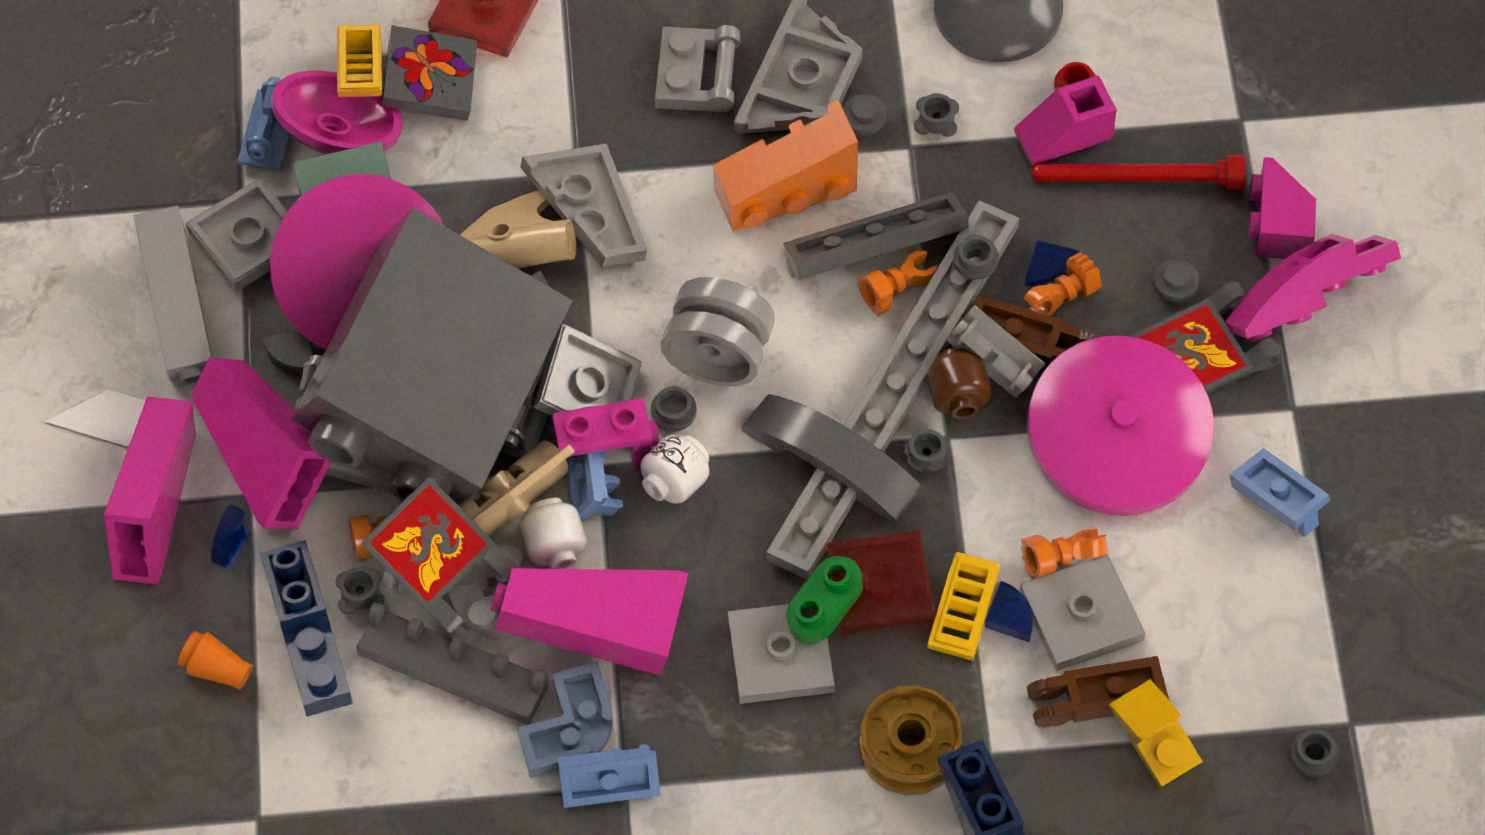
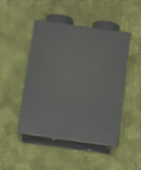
M411 208L384 236L291 420L312 431L308 444L314 452L324 459L348 468H356L364 460L393 476L394 479L390 485V490L400 501L403 502L430 476L459 506L482 489L573 300L418 210Z

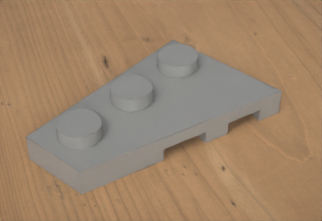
M607 144L522 157L520 168L563 220H571L575 235L602 268L645 260L647 247Z

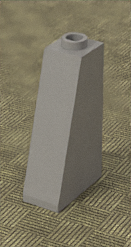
M179 206L135 214L133 216L166 371L170 381L179 380L181 384L196 383L209 357H213L187 231Z

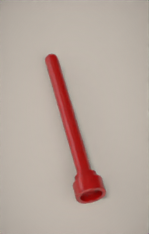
M1227 155L1226 159H1218L1217 164H1036L1031 168L1030 176L1037 182H1217V186H1226V191H1245L1246 160L1245 155Z

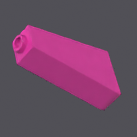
M209 357L191 394V398L257 522L263 528L298 529L331 462L311 449L308 439L312 431L291 420L295 411L244 360Z
M149 396L146 398L104 512L113 580L159 585L196 436L192 401Z
M512 568L507 585L497 583L490 610L499 613L494 630L660 676L668 658L689 573L680 570Z

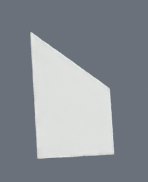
M107 389L44 422L128 447L146 400Z

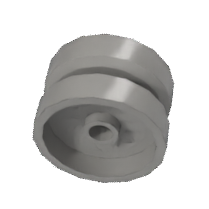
M698 277L688 280L681 286L673 306V317L667 323L661 340V352L671 365L683 374L701 382L717 386H740L750 383L757 376L763 358V346L768 342L775 322L774 311L767 300L754 290L737 282L717 277Z

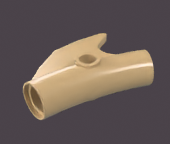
M539 190L489 209L460 234L462 237L518 269L544 263L572 260L576 256V237L571 220L551 221L539 216L541 211L550 204Z
M541 441L509 467V472L501 470L486 481L482 489L478 491L480 497L475 501L469 498L459 507L489 537L505 523L510 524L525 513L530 507V503L568 473L569 469L566 458L573 454L575 450L569 444L559 452V449L552 443Z

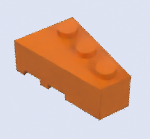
M839 100L826 106L828 114L805 126L801 119L790 124L788 127L791 133L773 143L766 145L762 139L713 165L714 191L732 231L744 227L754 228L760 226L766 220L787 213L797 214L809 206L827 200H840L850 193L857 191L858 140Z

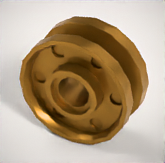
M918 685L897 686L880 694L866 709L860 727L861 762L870 778L885 790L904 796L926 794L941 787L945 782L937 759L942 755L960 749L962 743L961 720L951 702L938 692ZM905 735H914L920 738L922 742L916 746L904 745L899 739Z

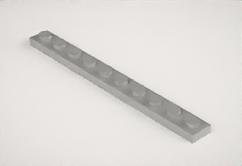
M980 200L968 217L969 228L959 232L843 424L844 426L872 443L882 452H885L927 382L928 368L935 361L938 354L946 350L949 345L946 338L966 316L989 278L988 276L984 279H969L961 275L956 270L953 262L955 248L965 238L972 235H981L988 238L995 245L1000 259L1018 229V217ZM973 257L969 259L972 262L983 261L981 258ZM817 468L768 548L766 560L808 580L856 501V491Z

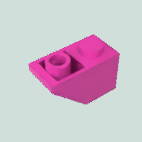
M1097 75L1058 88L1014 128V132L1031 166L1112 140L1117 109L1100 76Z
M1264 157L1261 174H1252L1250 201H1258V212H1250L1248 238L1256 239L1255 257L1286 259L1314 242L1316 198L1274 158Z

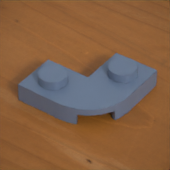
M598 661L552 673V681L562 716L517 728L530 778L559 771L558 757L601 752L606 746L612 732L613 717L610 700Z

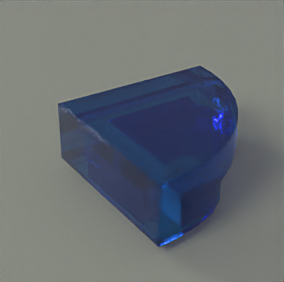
M1037 240L1025 276V285L1033 287L1047 285L1048 282L1054 281L1059 276L1067 275V260L1081 251Z
M231 503L227 506L218 524L211 550L212 562L224 568L230 566L250 534L244 509Z
M1000 581L985 620V628L1030 643L1033 627L1031 608L1025 597L1016 588Z

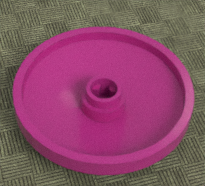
M356 174L325 181L306 192L292 205L282 219L273 240L270 255V273L273 290L283 313L304 337L319 347L328 348L384 236L411 208L418 210L444 226L434 208L422 196L395 180L376 175Z
M1104 336L1081 342L1069 348L1046 368L1037 382L1030 401L1027 416V434L1036 464L1049 483L1062 495L1074 503L1095 512L1130 516L1160 509L1178 499L1193 485L1203 470L1210 454L1214 435V419L1209 397L1204 386L1182 359L1164 347L1144 339L1129 336Z

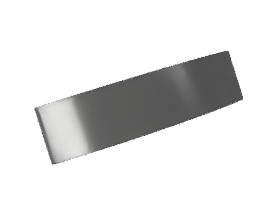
M768 394L742 426V432L780 454L785 448L855 490L858 502L893 523L898 520L921 490V485L906 470L872 443L834 419L796 401Z

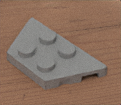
M792 0L734 120V132L744 134L790 130L788 126L800 119L805 126L828 114L827 105L836 100H839L840 104H842L861 63L862 48L849 36L841 34L837 29V25L827 16L819 17L807 6V0Z

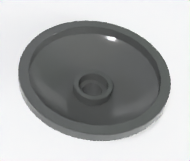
M934 0L933 12L936 25L943 37L960 52L983 61L1010 62L1035 54L1053 39L1062 21L1063 0Z

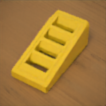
M381 25L337 26L338 97L382 96ZM347 73H373V74H347Z
M960 552L955 553L928 641V649L970 661L974 660L999 582L1000 565L998 563ZM956 591L979 597L980 602L955 596ZM953 610L974 616L975 619L971 621L950 615L949 612ZM944 627L969 633V639L943 633Z

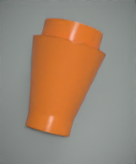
M194 631L186 641L178 659V665L186 669V675L229 685L238 690L243 688L253 668L252 664L244 661L209 632L203 635Z

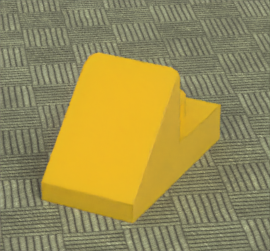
M1151 679L1108 704L1159 788L1203 762L1178 722L1182 715Z

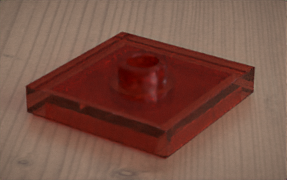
M440 0L428 21L429 32L477 40V48L508 58L538 0Z
M919 530L826 543L827 557L844 556L852 559L859 566L863 580L861 595L839 623L841 634L935 621L936 613ZM836 573L831 576V579L834 582H839L846 575Z

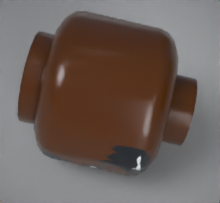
M964 348L945 350L938 354L935 361L928 368L927 381L931 399L938 412L952 416L955 419H968L975 416L990 400L991 387L985 363L980 356L969 352V350Z

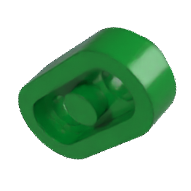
M844 556L827 558L819 564L792 599L787 608L786 618L789 630L796 639L804 643H818L825 640L859 598L863 590V580L859 566L852 559ZM836 573L846 575L839 582L830 580V577ZM808 609H814L818 611V613L812 618H805L802 616V614Z

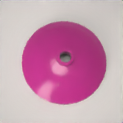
M311 70L288 75L277 83L271 99L273 114L283 129L298 142L326 155L381 142L383 150L386 151L397 143L403 127V119L399 109L381 106L382 96L338 97L336 72Z

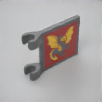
M1235 281L1224 285L1209 298L1129 336L1153 342L1174 353L1192 369L1204 386L1207 394L1253 372L1271 369L1280 362L1278 354L1281 350L1276 340L1273 338L1264 339L1244 353L1221 315L1231 314L1244 297V290Z
M430 476L361 542L429 614L450 633L455 632L462 625L463 620L442 597L481 558L502 579H509L512 568H518L515 562L482 531Z

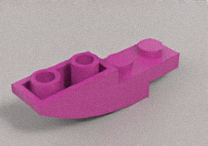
M1330 234L1310 243L1283 260L1260 279L1237 304L1225 323L1231 333L1244 337L1246 340L1254 341L1270 336L1273 328L1285 323L1294 325L1308 321L1312 318L1311 313L1327 307L1323 292L1339 290L1347 285L1346 280L1358 275L1372 276L1386 270V264L1401 259L1398 243L1378 235L1354 243L1351 239L1335 234Z

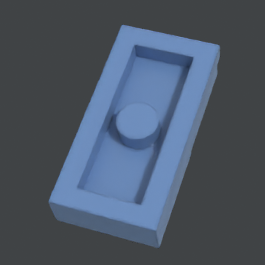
M1264 448L1230 474L1231 486L1263 510L1268 511L1292 530L1299 527V534L1303 537L1319 526L1317 511L1330 502L1329 494Z
M606 450L566 458L569 469L566 474L569 503L577 509L581 522L587 520L592 514L613 516L623 507V500L612 499L607 494L612 493L620 485V479L617 476L604 473L603 463L605 462Z
M646 744L639 745V748L621 750L619 747L612 749L611 752L602 751L558 757L564 808L661 796L655 750L650 751V747Z

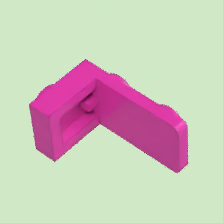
M643 398L558 412L552 416L559 452L570 444L575 450L570 456L629 447L633 467L638 468L643 457L652 447L659 443L655 419L648 420Z

